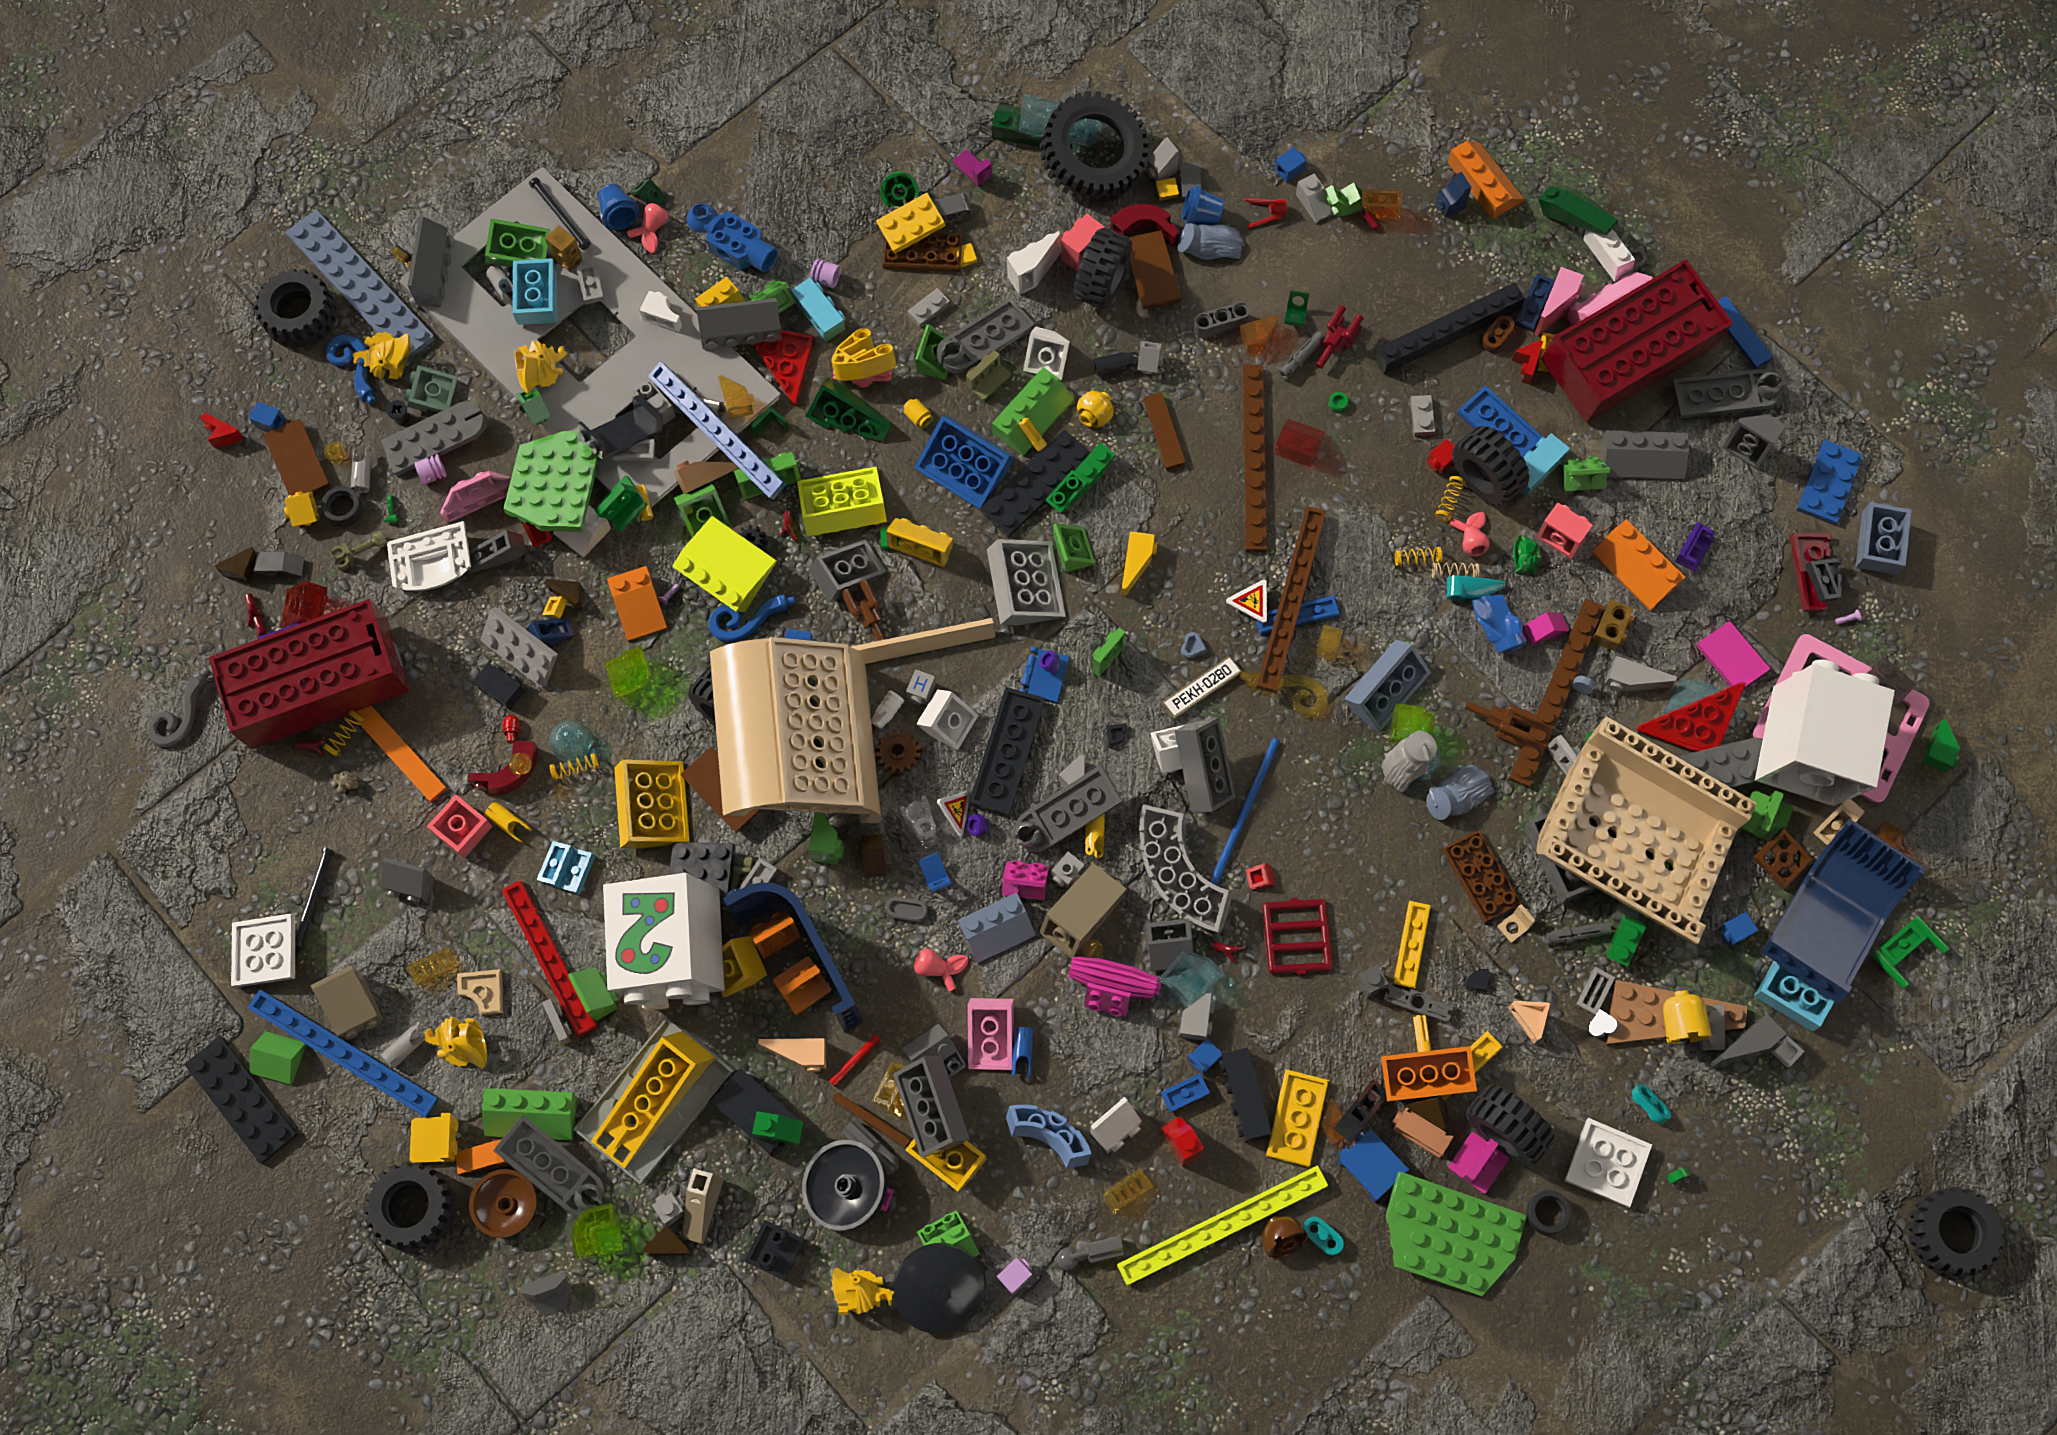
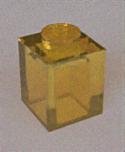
M1323 625L1316 655L1326 660L1336 659L1343 629Z

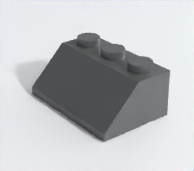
M1769 414L1740 418L1722 448L1757 470L1787 425Z

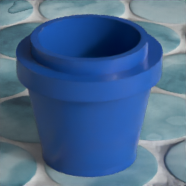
M609 184L599 191L597 198L601 209L600 218L605 227L612 230H620L629 227L637 219L639 207L636 201L629 197L619 185Z
M1194 185L1193 188H1189L1182 210L1184 223L1217 225L1221 217L1224 199L1202 190L1200 186Z

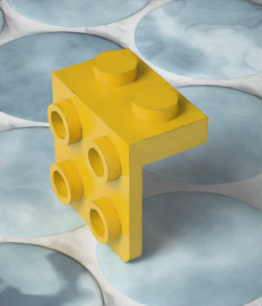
M441 1113V1117L414 1118L411 1122L410 1161L413 1163L454 1162L458 1150L456 1142V1132H458L457 1117L451 1113Z

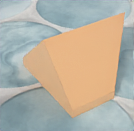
M1514 1001L1508 1009L1533 1044H1535L1542 1037L1550 1003Z

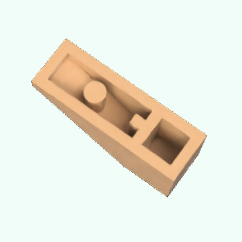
M824 1038L759 1039L758 1041L761 1048L801 1068L807 1069L808 1072H820L821 1069H826L827 1042Z

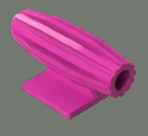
M1073 956L1068 978L1087 985L1084 1007L1092 1011L1107 1012L1115 1017L1127 1016L1130 997L1153 999L1154 995H1159L1161 983L1157 982L1158 977L1132 966L1099 958Z

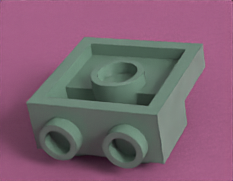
M418 365L416 372L412 371L409 383H413L412 389H407L404 400L408 401L407 407L424 412L431 410L438 413L450 408L457 376Z

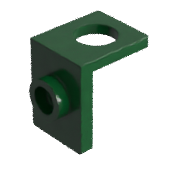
M651 178L642 180L630 192L631 195L638 194L647 205L654 203L661 206L668 199Z
M1290 290L1284 324L1304 327L1310 293ZM1300 296L1304 299V303L1296 305L1293 303V298Z
M771 407L764 413H760L752 424V429L756 436L772 420L787 431L790 428L788 421Z

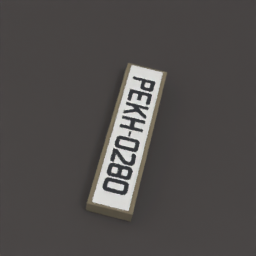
M1228 656L1165 699L1162 705L1175 720L1241 675L1242 671L1231 657Z

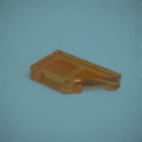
M1333 1098L1328 1101L1321 1124L1331 1146L1345 1139L1333 1129L1342 1118Z

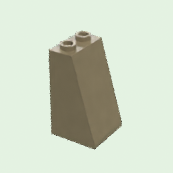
M1092 863L1046 914L1039 934L1073 959V956L1076 957L1123 899L1126 888L1119 880L1109 876L1102 867Z

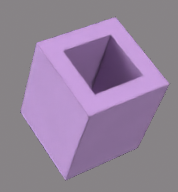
M1016 1257L997 1275V1279L1014 1295L1032 1277L1030 1273L1032 1267L1024 1259L1020 1261Z

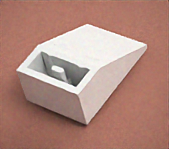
M1059 231L1054 234H1048L1042 240L1030 243L1026 248L1015 251L1007 257L1008 278L1019 295L1036 287L1059 256Z

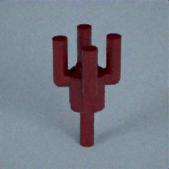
M1339 305L1327 324L1328 332L1322 343L1326 349L1316 363L1318 368L1323 369L1331 354L1340 353L1343 346L1350 348L1362 329L1360 325L1364 319L1362 315L1357 314L1348 329H1346L1344 326H1341L1345 320L1342 315L1346 308L1343 305Z

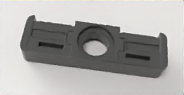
M1392 983L1388 984L1383 997L1384 1003L1421 1016L1426 1015L1427 1018L1441 1023L1449 1021L1453 1010L1452 1003L1447 1005L1433 1000L1430 995L1412 989L1408 992L1391 986ZM1416 997L1421 998L1424 1001V1007L1420 1009L1415 1008L1412 1000Z

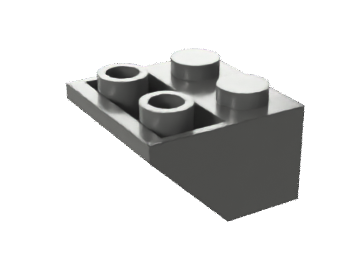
M1189 919L1146 923L1145 933L1151 972L1194 967Z
M939 1024L902 1048L911 1063L924 1056L941 1055L949 1078L967 1066L948 1034Z

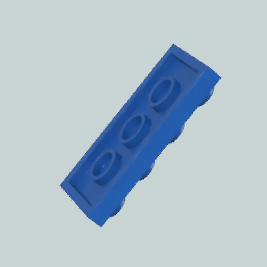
M1824 439L1796 511L1835 526L1840 518L1863 454Z

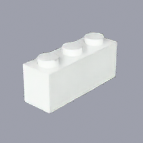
M1585 229L1583 240L1614 282L1626 274H1632L1635 259L1613 229L1608 235Z

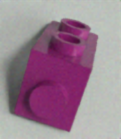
M965 150L953 159V164L978 187L992 176V163L987 158L980 162L968 150Z

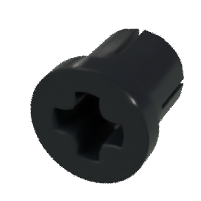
M395 400L388 404L387 414L397 425H404L409 421L410 416L404 402Z

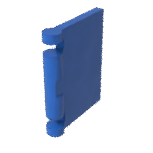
M1031 647L1030 652L1038 654V656H1028L1021 683L1022 686L1029 687V690L1020 689L1019 691L1046 698V701L1057 703L1069 656L1058 654L1060 657V667L1057 673L1052 674L1046 672L1039 665L1042 655L1047 651Z

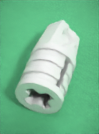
M889 690L881 704L878 705L871 723L875 727L882 729L894 717V714L901 707V704L904 703V700L898 694Z

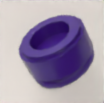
M1047 651L1042 655L1039 665L1046 672L1055 674L1060 667V657L1054 651Z
M981 814L971 815L967 820V829L973 836L988 832V823Z

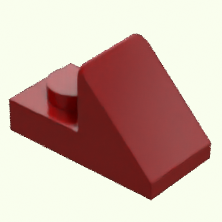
M1541 340L1514 352L1512 361L1523 364L1520 374L1524 375L1522 383L1530 384L1542 348L1543 341Z
M205 412L200 418L205 424L204 428L212 433L208 441L214 448L236 443L244 438L237 428Z

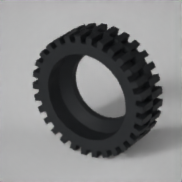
M1086 91L1083 98L1081 93L1075 94L1073 99L1071 96L1066 98L1065 102H1061L1057 109L1052 112L1042 134L1040 150L1043 151L1040 156L1041 160H1045L1043 164L1044 170L1050 169L1048 173L1050 180L1056 177L1054 184L1057 187L1061 184L1065 187L1062 191L1066 194L1069 190L1073 191L1072 197L1077 199L1079 194L1083 195L1082 201L1086 202L1089 197H1092V202H1098L1101 196L1103 202L1108 201L1111 196L1113 199L1117 198L1120 193L1124 194L1134 184L1146 163V157L1149 152V148H1147L1149 138H1145L1147 135L1146 128L1141 129L1144 122L1142 119L1136 121L1138 113L1135 110L1130 113L1128 110L1131 106L1128 103L1124 106L1120 105L1122 99L1119 97L1115 101L1111 100L1112 94L1107 93L1105 98H1103L1100 91H1096L1094 96H1091V91ZM1083 119L1097 120L1109 125L1119 134L1124 143L1122 158L1116 164L1107 168H1093L1083 164L1075 157L1069 145L1071 127L1077 121Z

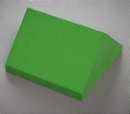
M927 325L915 358L916 371L920 374L946 379L949 371L944 369V363L940 364L937 359L938 345L946 336L931 325Z
M1057 523L1053 525V537L1065 573L1095 564L1084 527Z
M265 1031L250 1048L249 1073L292 1085L306 1044L302 1041Z

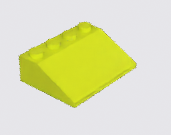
M877 467L797 481L807 537L887 522Z
M711 516L682 549L672 567L734 611L746 612L777 560L720 520Z

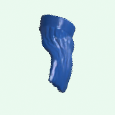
M1487 595L1472 601L1476 620L1485 630L1488 640L1494 644L1497 654L1510 651L1515 652L1525 645L1526 638L1522 634V621L1511 614L1504 595H1494L1493 597Z

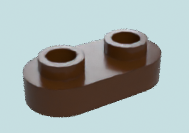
M1506 315L1499 316L1485 332L1482 339L1483 347L1489 351L1498 350L1514 329L1513 319Z

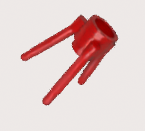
M1244 199L1249 204L1269 205V213L1274 215L1248 225L1249 229L1274 220H1281V215H1286L1287 213L1285 199Z

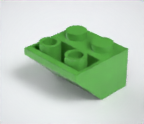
M957 1210L946 1214L943 1218L917 1231L924 1246L932 1243H949L963 1248L973 1257L980 1254Z

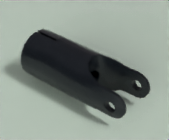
M1116 353L1094 358L1096 375L1100 376L1123 371L1128 367L1137 365L1139 353Z

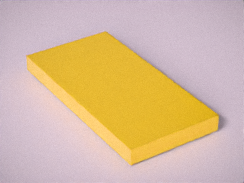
M1285 1070L1266 1157L1310 1167L1329 1080Z

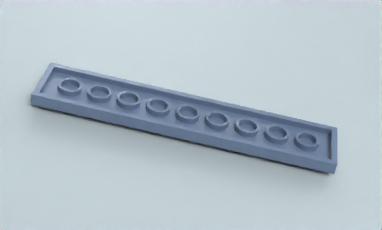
M317 209L285 232L376 333H392L395 338H400L404 334L410 335L411 349L406 362L436 340L434 335Z

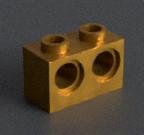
M558 225L545 237L552 258L570 272L581 263L583 258L576 238Z
M1610 599L1605 606L1591 642L1615 651L1618 645L1623 646L1627 637L1624 631L1626 627L1630 628L1634 617L1631 614L1634 608ZM1614 614L1621 616L1622 620L1616 619ZM1606 632L1613 633L1615 638L1609 637Z

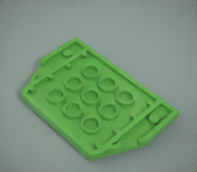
M562 431L519 445L504 504L505 514L517 517L524 523L529 522L541 531H583L599 456L594 454L589 446L580 441L578 431Z
M1398 1172L1386 1213V1221L1389 1225L1391 1236L1390 1244L1393 1249L1394 1267L1477 1296H1483L1515 1260L1526 1215L1412 1175Z

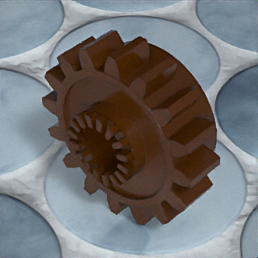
M893 729V735L886 732V739L879 738L881 745H876L878 752L875 753L876 759H880L878 761L879 766L884 765V771L888 772L890 770L892 775L900 773L903 776L905 771L911 773V768L918 766L916 760H921V754H919L921 746H917L919 744L918 739H913L911 732L905 735L904 729H902L900 734H897L896 729ZM896 750H903L902 755L896 756L893 753Z

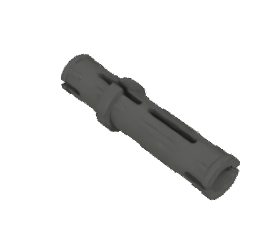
M1317 331L1297 353L1288 358L1287 363L1278 370L1279 376L1287 380L1294 371L1300 369L1304 361L1322 345L1325 336Z
M1608 921L1573 928L1565 926L1560 930L1544 931V941L1546 945L1561 942L1568 944L1574 940L1611 935V926Z

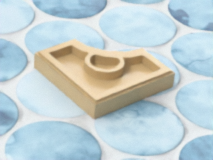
M501 969L457 974L458 996L474 1000L478 1005L480 1015L503 1013Z

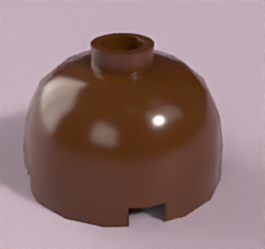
M1275 1216L1271 1218L1262 1233L1264 1250L1269 1258L1272 1257L1273 1260L1283 1259L1294 1254L1295 1252L1291 1249L1297 1245L1300 1248L1303 1247L1308 1240L1307 1232L1299 1221L1293 1217Z

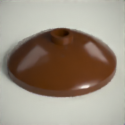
M509 1169L496 1170L484 1176L474 1187L469 1201L470 1215L476 1227L483 1233L496 1238L511 1237L523 1231L532 1221L537 1208V1194L533 1184L519 1172ZM505 1202H510L508 1209L503 1207Z

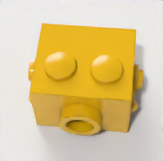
M300 491L284 499L286 504L284 512L287 519L290 518L292 527H299L300 525L309 526L312 522L320 519L312 492L302 493Z

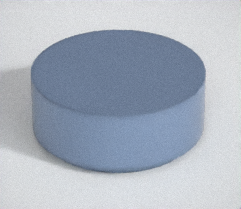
M1578 676L1575 677L1572 687L1579 693L1591 694L1595 684L1588 677Z

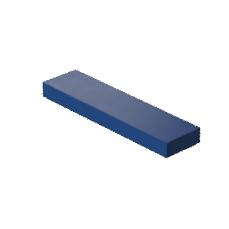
M1726 296L1718 300L1733 322L1727 334L1753 368L1757 369L1771 361L1773 356Z
M1335 595L1301 603L1295 627L1339 617L1340 612ZM1278 609L1267 611L1266 623L1255 619L1260 635L1272 632Z

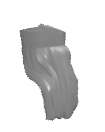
M1416 731L1401 740L1394 749L1388 752L1382 763L1381 768L1385 775V782L1397 791L1404 792L1414 779L1425 775L1437 751L1434 738L1427 732Z

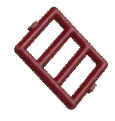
M1290 898L1289 901L1263 903L1267 965L1270 974L1296 973V975H1305L1306 972L1332 970L1333 961L1327 902L1325 899L1299 900L1298 898ZM1319 909L1320 920L1272 923V910ZM1321 929L1322 941L1274 944L1273 931ZM1323 950L1324 962L1276 965L1275 953Z

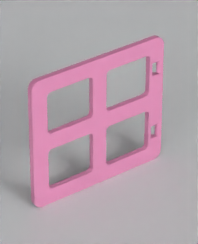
M1804 634L1798 638L1776 685L1791 677L1792 673L1801 671L1809 654H1813L1823 660L1838 664L1840 669L1851 676L1857 673L1876 676L1879 679L1878 685L1894 690L1893 697L1906 703L1909 707L1896 736H1892L1889 733L1886 734L1884 750L1887 755L1880 768L1877 788L1860 795L1874 803H1881L1886 799L1929 707V699L1925 695L1817 638ZM1772 693L1753 730L1754 738L1764 737ZM1910 716L1916 718L1913 727L1906 724ZM1884 770L1891 772L1887 782L1881 779Z

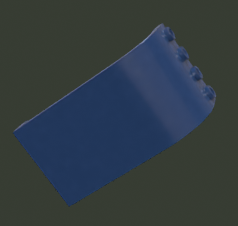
M1848 819L1808 871L1761 952L1839 1004L1852 988L1850 985L1887 917L1906 891L1924 873L1926 868L1853 820Z
M766 882L751 884L740 890L734 889L727 893V897L723 899L739 927L763 914L780 911L782 913L787 911L791 917L797 920L806 932L842 1002L833 1006L832 1009L843 1032L863 1022L857 1006L802 903L794 893L781 885Z

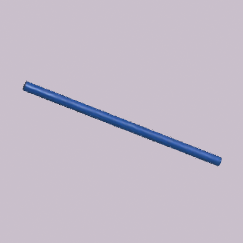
M1276 738L1271 740L1210 879V883L1216 886L1280 741Z

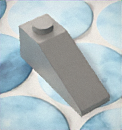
M1616 656L1611 664L1605 685L1618 692L1671 688L1677 677Z

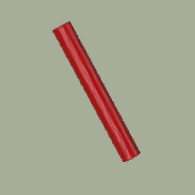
M874 1034L829 1082L836 1087L881 1041V1038Z

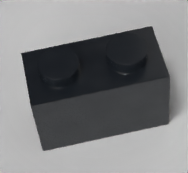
M487 663L473 680V683L477 689L510 711L525 692L521 686L522 682L513 675L511 678L505 674L506 671L499 665L493 666Z

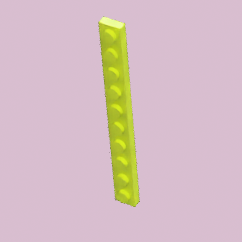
M1317 1165L1117 1264V1267L1128 1286L1328 1187V1184Z

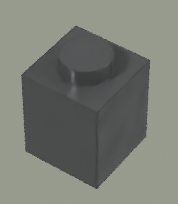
M1378 964L1358 974L1356 982L1366 999L1386 989L1388 985Z

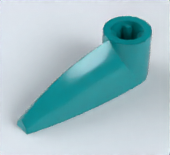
M1449 576L1447 578V599L1450 601H1461L1487 596L1503 589L1506 581L1470 576Z

